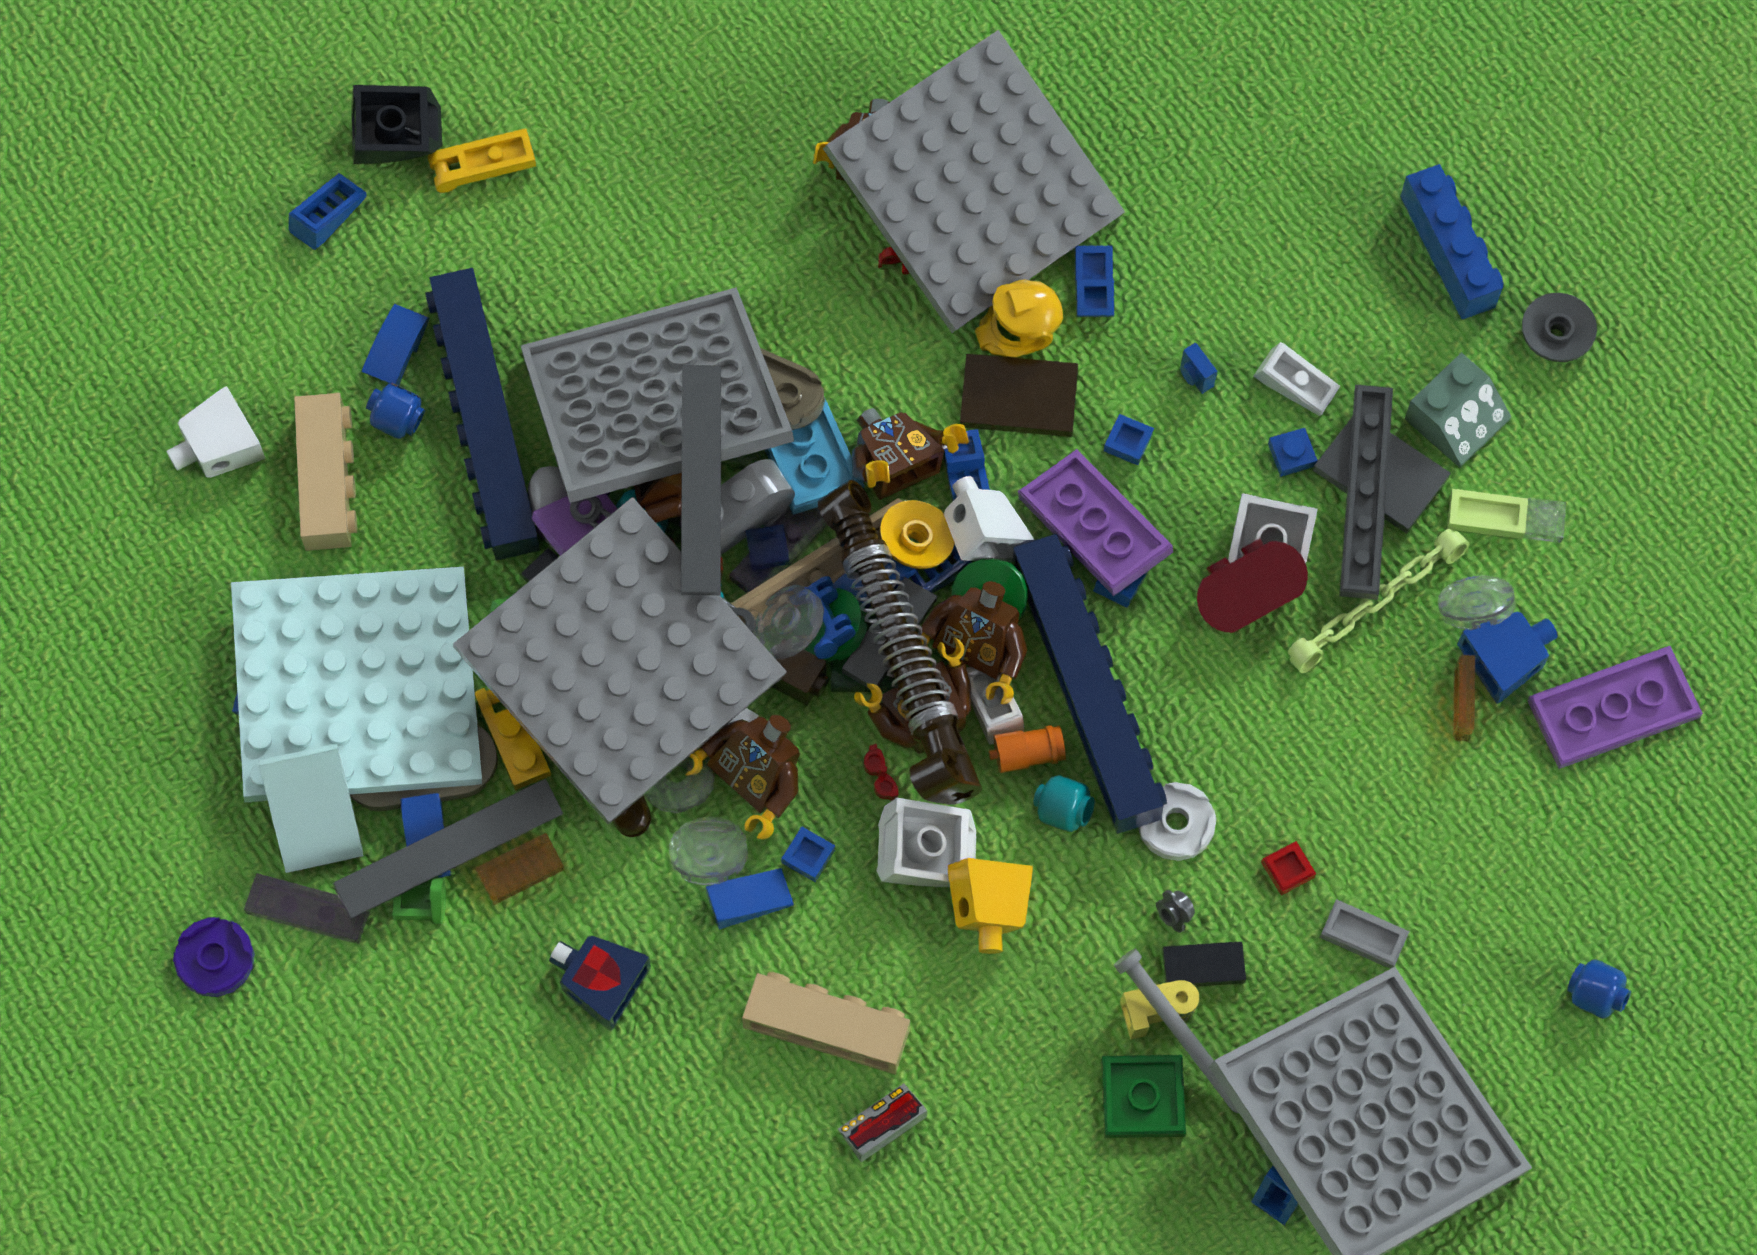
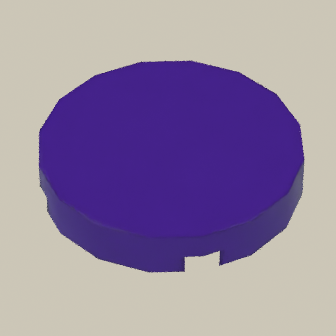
M208 917L194 922L182 932L174 951L173 962L178 977L189 990L201 996L220 997L234 992L246 982L253 969L255 953L249 936L239 924L216 917Z

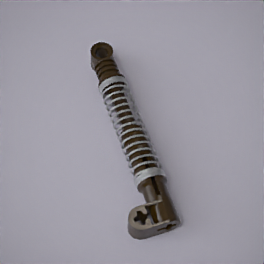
M848 480L818 500V508L824 521L835 531L836 537L839 539V544L843 551L841 562L844 571H846L845 574L850 579H856L852 583L851 588L860 590L856 595L857 600L865 601L861 605L860 610L869 612L865 616V621L873 623L869 628V632L879 633L874 638V643L882 644L878 654L886 656L883 660V665L890 666L887 676L895 678L892 682V687L899 688L900 690L897 692L896 698L904 700L901 709L908 710L909 712L905 720L909 721L908 727L914 740L921 742L927 758L911 766L909 772L912 784L919 795L927 801L947 805L965 802L978 795L982 791V786L959 733L958 726L960 720L954 704L948 702L950 694L944 691L945 682L939 679L941 672L935 669L936 660L930 657L932 650L926 647L927 639L921 635L922 627L917 625L918 617L912 614L913 605L908 603L909 595L903 592L904 584L899 581L900 573L894 570L895 562L891 560L892 554L884 540L879 539L872 520L869 518V513L872 510L870 499L858 482ZM890 562L892 569H885L884 566ZM892 573L896 574V580H890L889 576ZM859 581L862 582L863 586L855 587ZM896 584H899L901 586V590L894 591L893 587ZM866 592L867 597H859L862 593ZM902 594L905 596V602H899L897 598ZM870 603L872 608H864V606ZM906 605L910 607L909 613H903L902 611ZM872 614H875V616H876V619H868V618H869ZM910 616L914 618L913 624L907 623V619ZM879 624L881 629L873 630V628ZM914 627L919 629V633L917 631H912ZM881 636H884V641H877Z

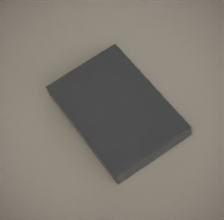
M1352 418L1314 465L1313 469L1315 473L1346 494ZM1390 433L1384 519L1407 534L1449 479L1451 473L1392 433Z

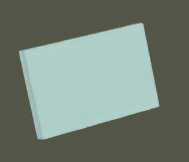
M338 744L259 760V768L286 873L363 856V848Z

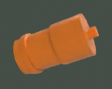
M1049 725L1043 729L996 734L993 737L995 750H989L990 760H997L1000 773L1028 769L1029 766L1045 763L1057 764L1058 761L1066 760L1064 739L1060 726L1052 727V725Z

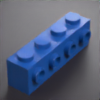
M1438 164L1406 176L1400 197L1463 320L1496 308L1504 283L1499 270L1492 268L1487 258L1488 251L1484 240L1481 237H1477L1472 228V218L1466 206H1461L1456 197L1457 191L1452 177L1445 175L1441 165Z

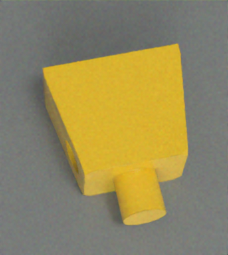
M966 858L948 865L956 926L959 929L979 931L980 953L996 954L1003 952L1002 934L1021 929L1025 925L1033 866Z

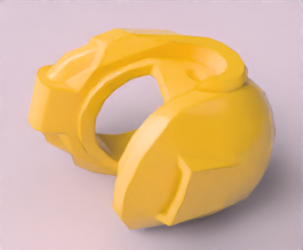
M1023 279L997 287L992 299V306L989 307L988 313L980 320L979 327L975 329L981 350L988 351L992 355L1018 358L1046 348L1052 342L1053 334L1063 320L1061 302L1052 288L1039 281ZM997 320L1009 333L1019 337L1020 340L1011 341L1001 335L997 327Z

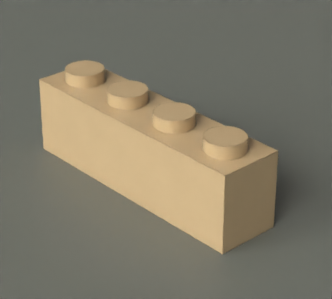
M340 393L295 396L300 535L306 551L352 547L351 533H357L356 511L350 510L349 498L356 497L354 476L348 475L347 463H354L352 440L346 441V429L352 428L350 406L343 405Z
M768 972L767 976L757 973L742 1017L743 1028L895 1075L910 1031V1019L904 1018L905 1014L894 1008L882 1007L880 1011L867 1007V1003L864 1000L854 996L845 995L841 999L828 995L827 989L815 984H806L805 987L792 984L788 977L775 972Z

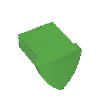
M435 877L393 898V919L432 920L433 924H442L446 908L444 877Z

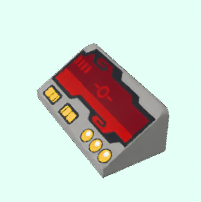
M903 1083L838 1128V1131L860 1162H863L927 1117V1110Z

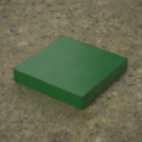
M1182 1055L1102 1056L1104 1138L1185 1137L1186 1120Z

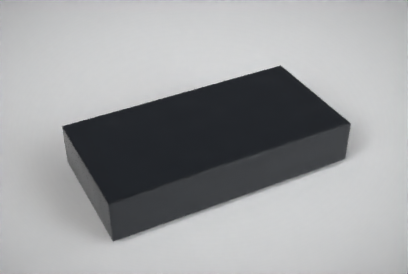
M1242 941L1164 946L1162 949L1165 983L1185 980L1192 983L1195 987L1245 984L1246 982Z

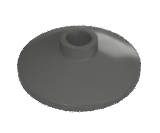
M1549 293L1538 297L1527 307L1522 319V334L1530 349L1540 357L1554 362H1569L1582 357L1590 350L1597 335V323L1591 309L1579 298L1565 293ZM1551 330H1560L1563 336H1555L1551 333Z

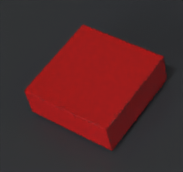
M1297 841L1264 857L1261 861L1281 896L1314 879L1316 876V872Z

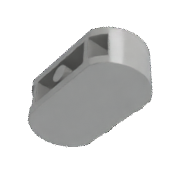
M764 459L754 462L721 485V554L731 549L781 513L793 501L795 492L773 460ZM682 517L679 521L680 528L682 527Z

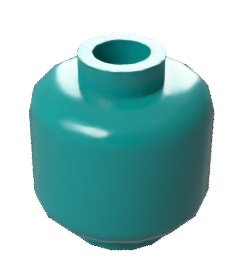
M1057 775L1050 778L1045 785H1039L1034 795L1033 804L1038 807V817L1041 822L1067 832H1073L1080 826L1084 827L1088 824L1094 811L1095 800L1090 794V789L1084 783Z

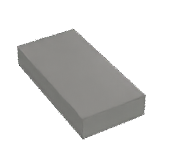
M1336 899L1320 938L1391 969L1395 966L1410 931Z

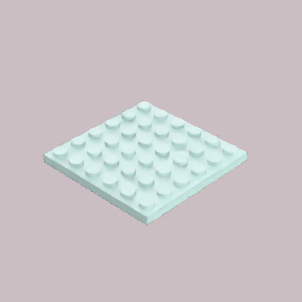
M464 567L231 582L244 803L268 801L259 768V760L338 744L350 795L482 784L473 669L453 648V643L469 631Z

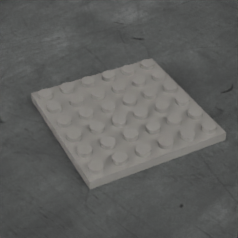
M999 30L823 148L951 333L992 306V299L997 287L1018 280H1029L1125 213Z
M737 287L521 345L523 358L570 503L682 472V365H721V461L794 442L792 428Z
M633 497L453 643V648L607 824L616 819L787 673L721 596L681 595V551Z
M1396 967L1219 1057L1209 1066L1332 1255H1384L1523 1176L1532 1168Z

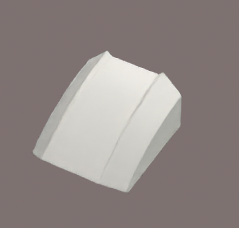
M1242 493L1228 557L1229 562L1231 563L1243 556L1241 548L1261 538L1263 544L1269 541H1280L1291 545L1301 554L1306 563L1318 509Z
M895 798L884 806L878 823L879 845L878 866L876 869L882 882L950 887L948 865L966 858L976 859V827L969 809L903 798Z

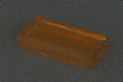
M1461 655L1454 668L1453 738H1455V741H1469L1474 731L1475 655Z
M547 833L476 867V872L493 905L565 870Z

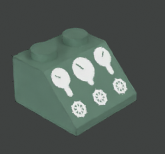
M1462 352L1410 401L1405 420L1459 468L1511 419V415L1491 378Z

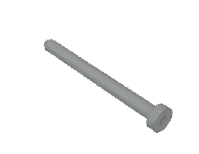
M1136 948L1126 953L1114 964L1116 970L1120 974L1126 971L1233 1112L1239 1113L1209 1068L1214 1060L1139 963L1142 958L1141 954Z

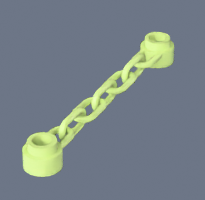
M1445 530L1435 540V549L1426 556L1422 555L1414 558L1400 569L1399 576L1387 585H1380L1379 592L1382 590L1381 595L1385 597L1382 601L1372 607L1373 603L1371 600L1362 598L1360 605L1348 614H1340L1324 625L1321 634L1313 640L1307 641L1305 638L1297 640L1288 650V654L1291 657L1290 662L1300 673L1310 671L1323 657L1324 652L1320 649L1328 642H1336L1354 628L1357 620L1367 613H1374L1393 599L1394 593L1405 584H1413L1432 570L1433 564L1440 558L1447 564L1457 561L1467 551L1470 543L1458 531ZM1421 561L1420 566L1423 570L1411 578L1412 574L1408 570ZM1343 619L1342 624L1346 628L1333 636L1334 632L1330 628Z

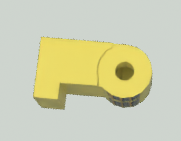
M1178 980L1157 985L1184 1022L1194 1015L1199 1003V992L1192 983ZM1139 989L1123 993L1120 1004L1130 1040L1146 1036L1150 1027L1149 1024L1163 1021Z

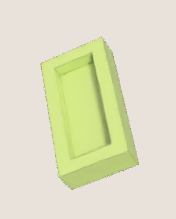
M1452 489L1447 529L1523 539L1526 530L1528 498Z

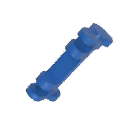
M829 576L821 577L810 586L795 590L791 595V601L794 606L804 607L812 605L817 607L826 626L824 636L814 647V652L819 659L833 656L839 646L853 638L856 634L847 614H840L834 618L829 604L837 599L838 592Z

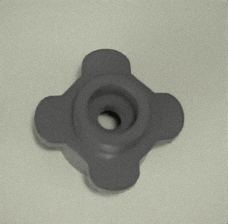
M1166 890L1162 893L1163 899L1156 902V908L1162 921L1171 926L1175 931L1181 933L1185 930L1184 924L1191 921L1195 914L1193 903L1181 891L1172 892Z

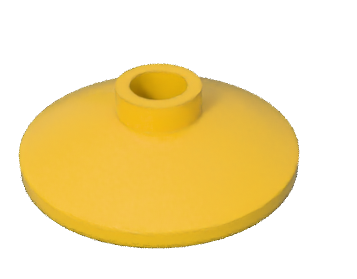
M908 500L893 505L884 514L880 523V539L886 542L892 558L907 567L915 569L936 567L949 557L955 544L944 513L937 507L923 501ZM909 538L916 539L919 543H915Z

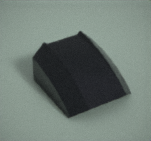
M353 85L351 99L353 164L404 161L432 154L442 147L441 106L429 87Z

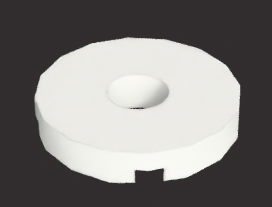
M1178 782L1165 784L1163 789L1166 794L1167 804L1163 805L1162 818L1159 821L1138 827L1140 837L1150 851L1163 859L1180 861L1194 858L1207 848L1214 836L1216 825L1215 811L1204 792L1194 786ZM1175 812L1183 814L1187 819L1188 825L1181 830L1170 828L1166 822V817L1169 814Z

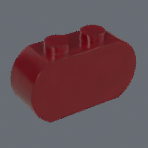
M1261 538L1241 548L1243 556L1230 563L1227 557L1208 566L1206 569L1210 575L1201 580L1197 591V605L1203 619L1219 631L1234 633L1301 596L1307 585L1308 571L1303 557L1294 547L1280 541H1269L1263 544Z

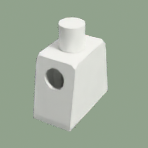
M227 386L179 420L178 426L185 441L166 451L177 471L197 461L205 476L210 478L265 459L260 442Z
M971 476L963 477L953 484L952 488L957 498L945 509L944 516L961 560L977 561L982 558H993L1012 563L1013 547L1034 541L1033 536L1002 492L979 489Z

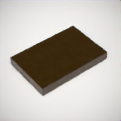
M966 354L960 424H963L965 428L1072 437L1078 363Z

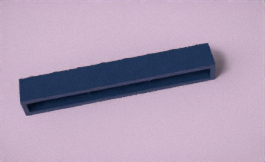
M468 268L429 277L432 291L425 292L430 314L438 313L440 324L433 325L438 347H446L448 356L440 358L445 380L453 379L455 390L448 392L453 414L461 412L463 424L456 425L461 447L469 446L471 454L470 458L464 459L469 481L477 480L479 488L478 492L472 493L477 515L485 514L487 526L480 527L485 549L493 548L496 561L540 551L474 269Z
M1057 534L1013 547L1012 564L1023 575L1028 587L1027 603L1116 833L1119 834L1161 820L1163 805L1167 804L1165 791L1160 782L1154 783L1150 770H1153L1152 758L1146 747L1141 749L1136 736L1140 735L1137 720L1133 713L1127 714L1123 704L1126 701L1123 684L1120 679L1114 680L1110 668L1113 667L1110 651L1106 645L1101 646L1096 635L1100 633L1099 624L1094 612L1088 613L1083 601L1087 600L1085 588L1080 578L1074 579L1070 568L1074 564L1068 546H1061Z

